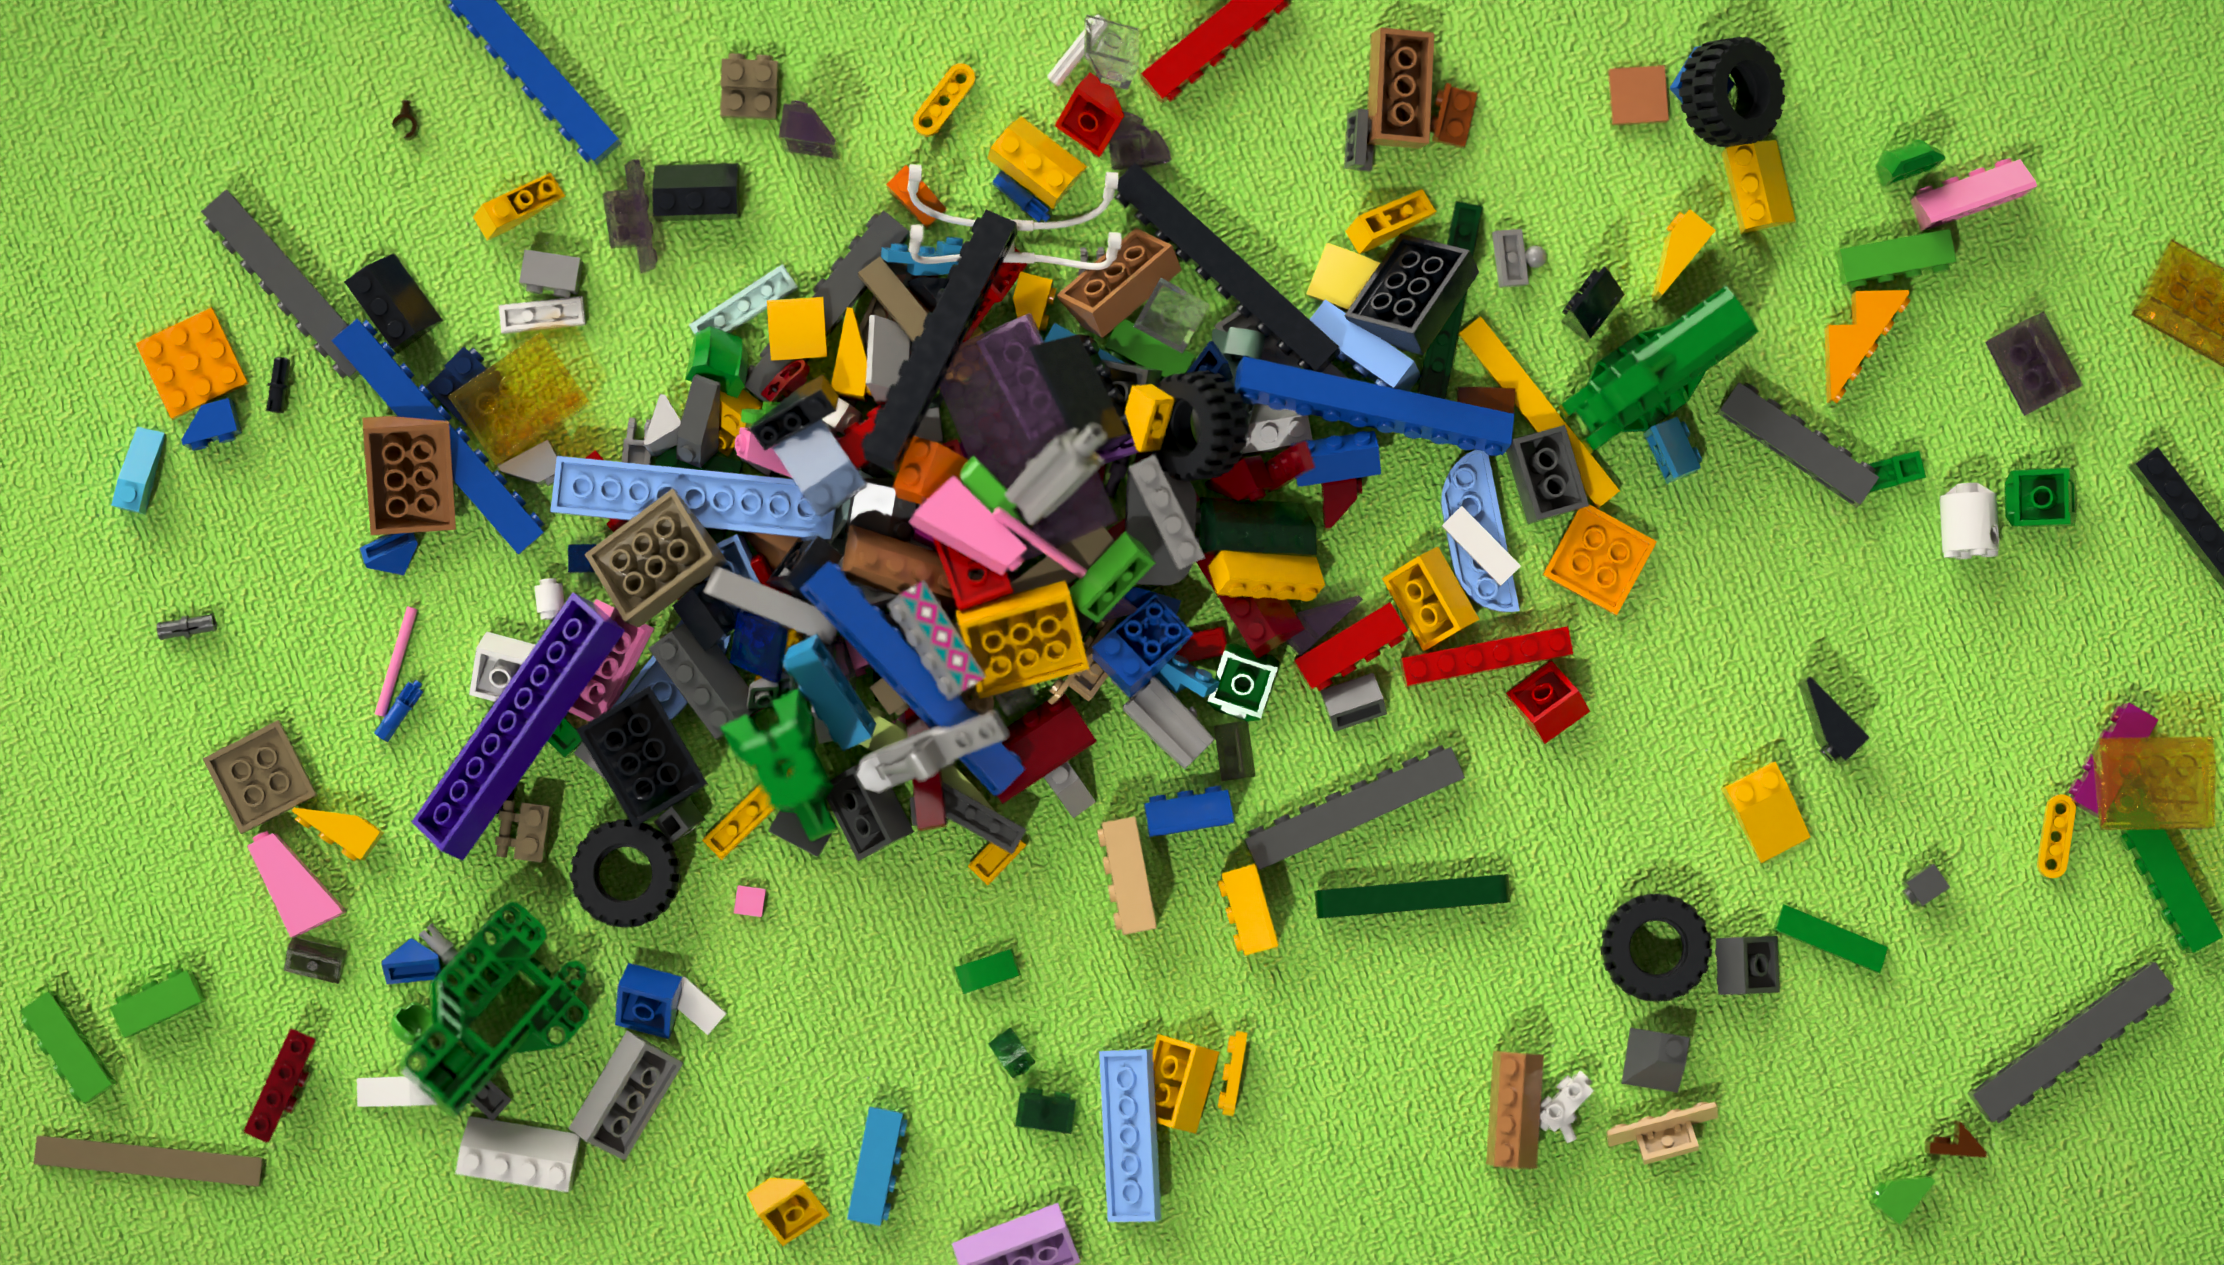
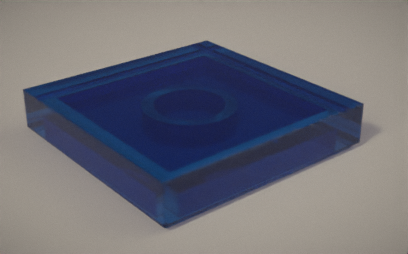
M746 610L738 611L730 663L774 683L780 681L789 629Z

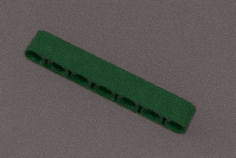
M1508 874L1314 891L1317 919L1511 902Z

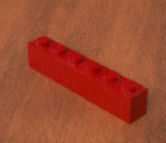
M1231 0L1141 73V79L1161 103H1164L1167 99L1169 102L1174 101L1182 94L1181 88L1188 82L1193 85L1204 76L1203 70L1210 65L1214 68L1226 58L1224 53L1232 47L1234 50L1241 47L1248 40L1245 36L1253 30L1256 33L1262 30L1269 23L1267 19L1275 12L1277 15H1280L1291 5L1289 3L1290 0Z
M1566 626L1404 657L1400 659V665L1406 688L1567 657L1573 654L1569 629Z

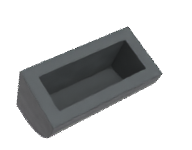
M1374 673L1320 691L1334 732L1387 714L1384 698Z

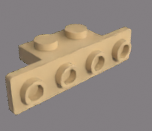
M1115 611L1109 617L1105 615L1095 626V629L1098 630L1093 638L1088 636L1083 642L1089 669L1066 675L1063 680L1058 678L1049 689L1052 695L1047 702L1051 705L1056 702L1068 686L1088 702L1093 698L1108 675L1092 659V647L1106 635L1119 617V613Z
M1700 1102L1690 1109H1674L1667 1112L1666 1115L1656 1118L1652 1116L1645 1117L1637 1123L1630 1125L1618 1124L1607 1131V1142L1609 1147L1636 1140L1644 1165L1698 1151L1699 1145L1692 1125L1716 1119L1718 1117V1107L1716 1102Z

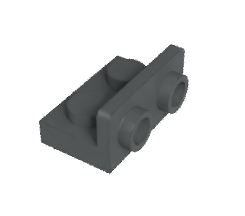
M1356 109L1347 114L1344 169L1367 172L1372 170L1374 145L1367 144V135L1371 131V119L1368 118L1369 110Z

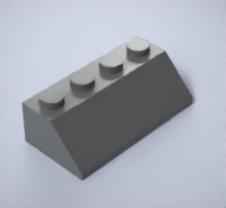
M685 623L669 632L648 648L716 740L725 736L721 726L735 719H740L744 715L750 717L761 709H747L748 685L718 645L704 651Z

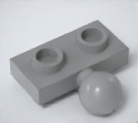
M1522 229L1493 232L1499 288L1528 285L1526 263L1533 268L1541 267L1547 259L1546 251L1540 246H1531L1525 252Z

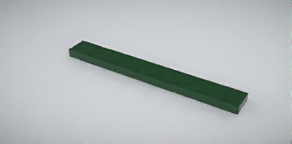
M1459 201L1455 202L1447 245L1470 250L1472 257L1474 256L1483 206ZM1466 293L1425 353L1418 394L1446 399Z

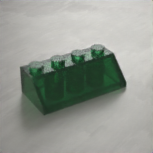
M1200 498V549L1203 554L1218 555L1223 550L1310 557L1317 555L1316 526L1303 503L1263 500L1251 502L1250 500L1237 501L1227 498Z

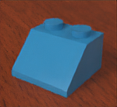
M1678 417L1654 425L1644 433L1667 484L1701 468L1699 464L1702 462L1701 455L1696 447H1691L1688 441V437H1690L1688 427L1684 421L1680 422Z

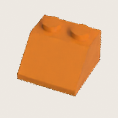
M914 436L904 455L893 485L897 498L923 505L953 476L962 484L960 472L968 460L940 443Z

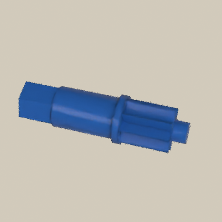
M1003 171L995 177L992 184L1020 206L1022 211L1028 213L1038 222L1041 220L1047 222L1050 219L1051 215L1047 213L1050 209L1040 202L1034 194L1031 195Z
M415 680L413 684L408 682L399 696L396 697L395 703L375 730L374 734L386 742L390 740L408 712L413 709V706L422 695L423 691L420 689L422 686L421 682Z

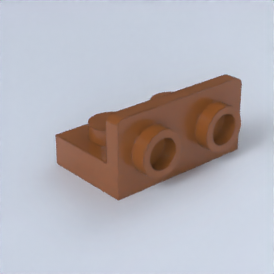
M1450 83L1445 84L1444 90L1438 89L1435 105L1440 106L1437 117L1432 116L1430 122V132L1433 133L1432 141L1465 148L1478 93L1451 87Z

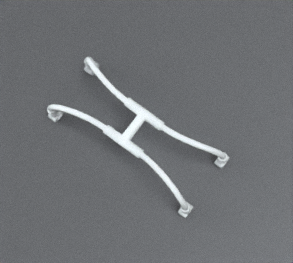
M909 165L907 190L911 201L919 210L945 222L973 227L975 220L946 215L924 205L916 195L919 189V182H921L922 167L921 165ZM1106 172L1104 200L1100 206L1090 213L1077 218L1056 222L1013 220L1017 222V231L1069 227L1097 217L1108 207L1110 201L1114 198L1115 189L1118 188V173ZM911 225L909 252L914 261L922 264L960 261V254L937 257H922L918 255L921 242L923 241V225ZM1109 232L1106 260L1101 263H1088L1052 256L1035 255V253L1015 252L1014 241L1003 263L1034 264V262H1045L1087 270H1102L1108 268L1117 259L1118 250L1121 249V233Z

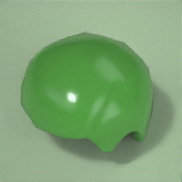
M412 1002L406 1008L401 1006L391 1019V1028L395 1036L407 1045H413L432 1024L431 1011L426 1006L416 1002Z

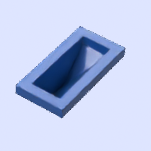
M414 533L388 534L361 547L360 551L367 568L404 575L418 542Z
M412 938L382 960V968L387 985L433 980L442 970L438 954Z

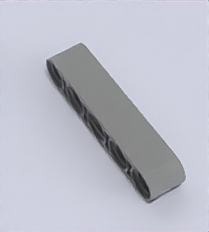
M714 566L703 591L709 596L787 628L795 629L794 631L806 636L818 635L822 642L832 645L837 633V629L815 606L717 566Z

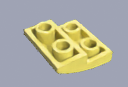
M1326 243L1307 295L1320 301L1326 299L1337 308L1348 311L1380 262Z

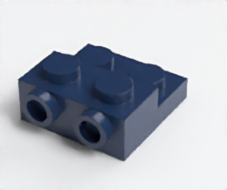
M463 347L426 388L467 428L506 387L501 383L504 378L493 367L488 371L481 364L485 359L474 348L468 351Z

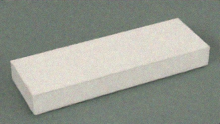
M582 296L499 305L502 334L586 325Z
M1463 506L1441 526L1499 586L1521 567Z

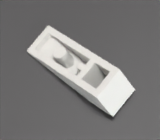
M405 1076L357 1078V1107L437 1105Z

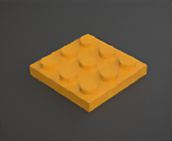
M212 307L135 343L172 420L249 384Z
M1589 504V506L1577 510L1542 576L1616 616L1657 541Z

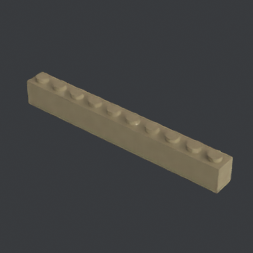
M1097 519L1058 549L1088 570L1115 541L1100 520ZM1047 556L1010 584L1013 590L1012 593L999 598L1064 580L1069 590L1071 587L1068 583L1077 576ZM958 622L954 625V628L964 642ZM883 678L870 687L889 715L895 712L899 716L910 708Z

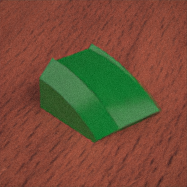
M1916 139L1913 143L1891 151H1883L1876 164V169L1884 187L1937 168L1945 160V155L1936 147Z
M711 326L695 333L685 380L692 382L693 376L698 374L720 383L721 392L738 398L745 386L748 370V352L742 338Z
M2071 468L2011 471L2005 481V517L2011 526H2075L2077 514L2074 470Z
M1226 644L1215 679L1220 683L1216 692L1209 695L1207 703L1217 712L1247 722L1261 720L1280 661L1270 654H1265L1257 659L1250 648L1239 644Z

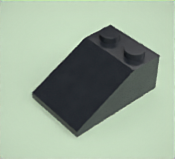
M1811 676L1802 679L1798 686L1817 744L1821 747L1819 752L1830 763L1832 761L1836 763L1847 761L1870 737Z

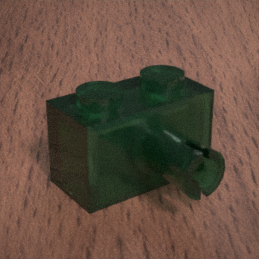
M1026 1087V1092L1020 1091L1015 1126L1071 1134L1076 1099H1071V1093L1054 1091V1096L1043 1095V1089Z

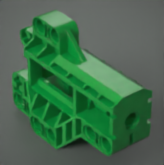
M1725 285L1672 324L1639 332L1598 361L1588 379V385L1563 402L1558 407V410L1565 419L1576 412L1591 433L1594 432L1582 442L1590 454L1621 432L1643 431L1645 433L1650 427L1658 424L1685 405L1692 397L1706 371L1747 343L1759 331L1739 300Z
M796 689L782 696L781 699L778 698L772 701L781 721L780 724L769 729L778 747L777 750L774 749L766 732H760L753 718L751 719L747 715L721 726V729L733 754L753 770H757L754 774L764 794L768 793L770 797L767 799L770 807L782 812L796 813L809 840L814 842L838 830L825 800L831 792L833 785L815 751V718L801 691ZM793 766V771L787 776L789 768Z
M516 902L507 903L498 909L431 981L429 993L432 1024L402 1056L399 1063L402 1074L453 1118L461 1113L513 1054L560 1048L576 1034L589 1017L588 1007L573 994L585 980L587 974L586 967L579 961H570L561 966L550 977L551 972L545 965L534 957L530 959L534 952L544 943L547 932L541 922ZM505 911L512 913L514 923H509L505 920ZM523 923L524 926L519 928L520 932H518L515 928ZM486 932H490L494 935V945L486 941ZM528 932H532L534 934L531 938L532 941H529L527 939L529 935ZM468 954L474 958V964L469 962ZM484 968L496 977L491 985L479 975ZM575 968L578 971L576 976L579 979L574 978L567 984L564 983L563 980L569 975L567 969L572 970ZM520 970L543 992L496 1045L491 1048L469 1026ZM448 975L455 979V986L449 982ZM467 987L480 996L473 1004L464 996V990ZM570 1007H576L580 1010L581 1018L578 1022H573L568 1018ZM551 1028H557L561 1031L562 1040L559 1043H554L549 1039ZM430 1035H434L439 1039L440 1047L438 1049L431 1047L429 1044ZM459 1041L475 1054L473 1058L457 1044ZM411 1056L420 1060L421 1067L419 1070H414L410 1066ZM440 1062H441L451 1073H453L454 1075H456V1077L454 1078V1080H453V1078H452L446 1071H444L441 1067L438 1066V1064H439Z

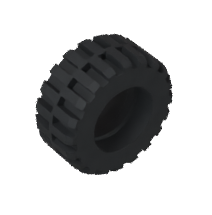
M1749 37L1709 41L1698 47L1684 65L1686 70L1681 74L1680 82H1682V88L1679 89V97H1682L1683 101L1681 109L1687 115L1685 120L1688 125L1695 128L1693 132L1700 139L1704 138L1703 140L1710 145L1729 147L1756 143L1767 137L1769 132H1772L1777 125L1776 120L1780 119L1782 115L1781 105L1785 103V95H1783L1782 89L1785 87L1784 79L1780 77L1782 71L1779 64H1775L1773 54L1770 51H1765L1766 47L1759 41L1756 42ZM1729 75L1732 76L1737 89L1735 110L1732 108L1728 98L1727 83Z
M1212 371L1177 373L1165 377L1156 385L1157 388L1172 396L1175 400L1161 449L1151 451V456L1155 455L1162 471L1170 472L1169 475L1174 479L1192 481L1220 477L1232 470L1235 466L1234 464L1238 463L1243 455L1241 450H1244L1247 440H1245V434H1248V425H1246L1245 418L1248 417L1247 411L1242 407L1241 403H1243L1241 395L1235 393L1236 388L1229 381L1226 382L1227 379L1220 374H1215ZM1193 408L1197 413L1200 423L1198 444L1191 430V413Z
M622 819L601 824L597 829L591 830L584 841H580L577 846L576 855L572 857L571 864L573 866L572 873H570V881L573 882V893L580 901L579 905L584 911H587L592 915L591 917L606 925L626 928L642 926L645 923L652 922L670 907L671 901L675 899L678 893L677 888L681 881L679 867L681 865L679 858L676 856L675 848L661 831L646 823L633 827L630 820ZM621 847H632L641 851L648 858L652 868V879L648 889L641 896L632 900H619L610 896L600 882L599 871L602 861L611 851Z
M1646 894L1623 903L1608 919L1607 927L1603 930L1601 937L1603 938V944L1600 946L1601 955L1604 958L1603 965L1605 970L1609 972L1610 979L1628 995L1645 1001H1670L1689 993L1690 989L1696 987L1702 981V975L1707 973L1710 966L1708 965L1709 957H1712V949H1710L1711 934L1706 929L1705 925L1707 923L1704 918L1698 915L1697 910L1692 905H1688L1683 899L1669 896L1668 894ZM1650 921H1662L1671 925L1678 932L1682 940L1683 948L1679 962L1673 969L1663 974L1656 975L1644 972L1634 963L1630 953V941L1634 932L1641 925Z

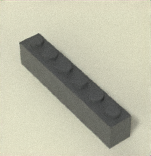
M1739 382L1717 414L1857 508L1861 505L1879 478L1874 474L1876 470L1863 461L1859 464L1853 460L1851 452L1841 446L1836 448L1828 443L1829 438L1820 431H1810L1804 426L1806 423L1794 414L1788 416L1782 412V406L1770 398L1766 401L1757 395L1759 391L1751 384L1745 382L1743 385Z

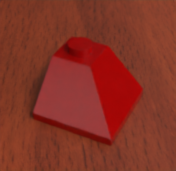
M1090 72L1075 88L1054 126L1100 158L1122 122L1124 114L1114 89Z

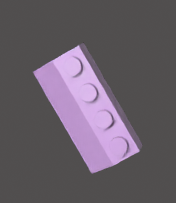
M1058 1203L952 1243L958 1265H1075L1081 1262Z

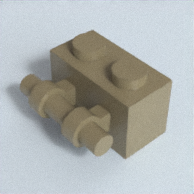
M505 801L498 817L501 823L499 837L496 836L495 845H497L496 856L507 858L508 847H515L514 859L546 863L554 807L521 803L520 814L513 813L515 802ZM512 821L519 822L516 839L510 838Z

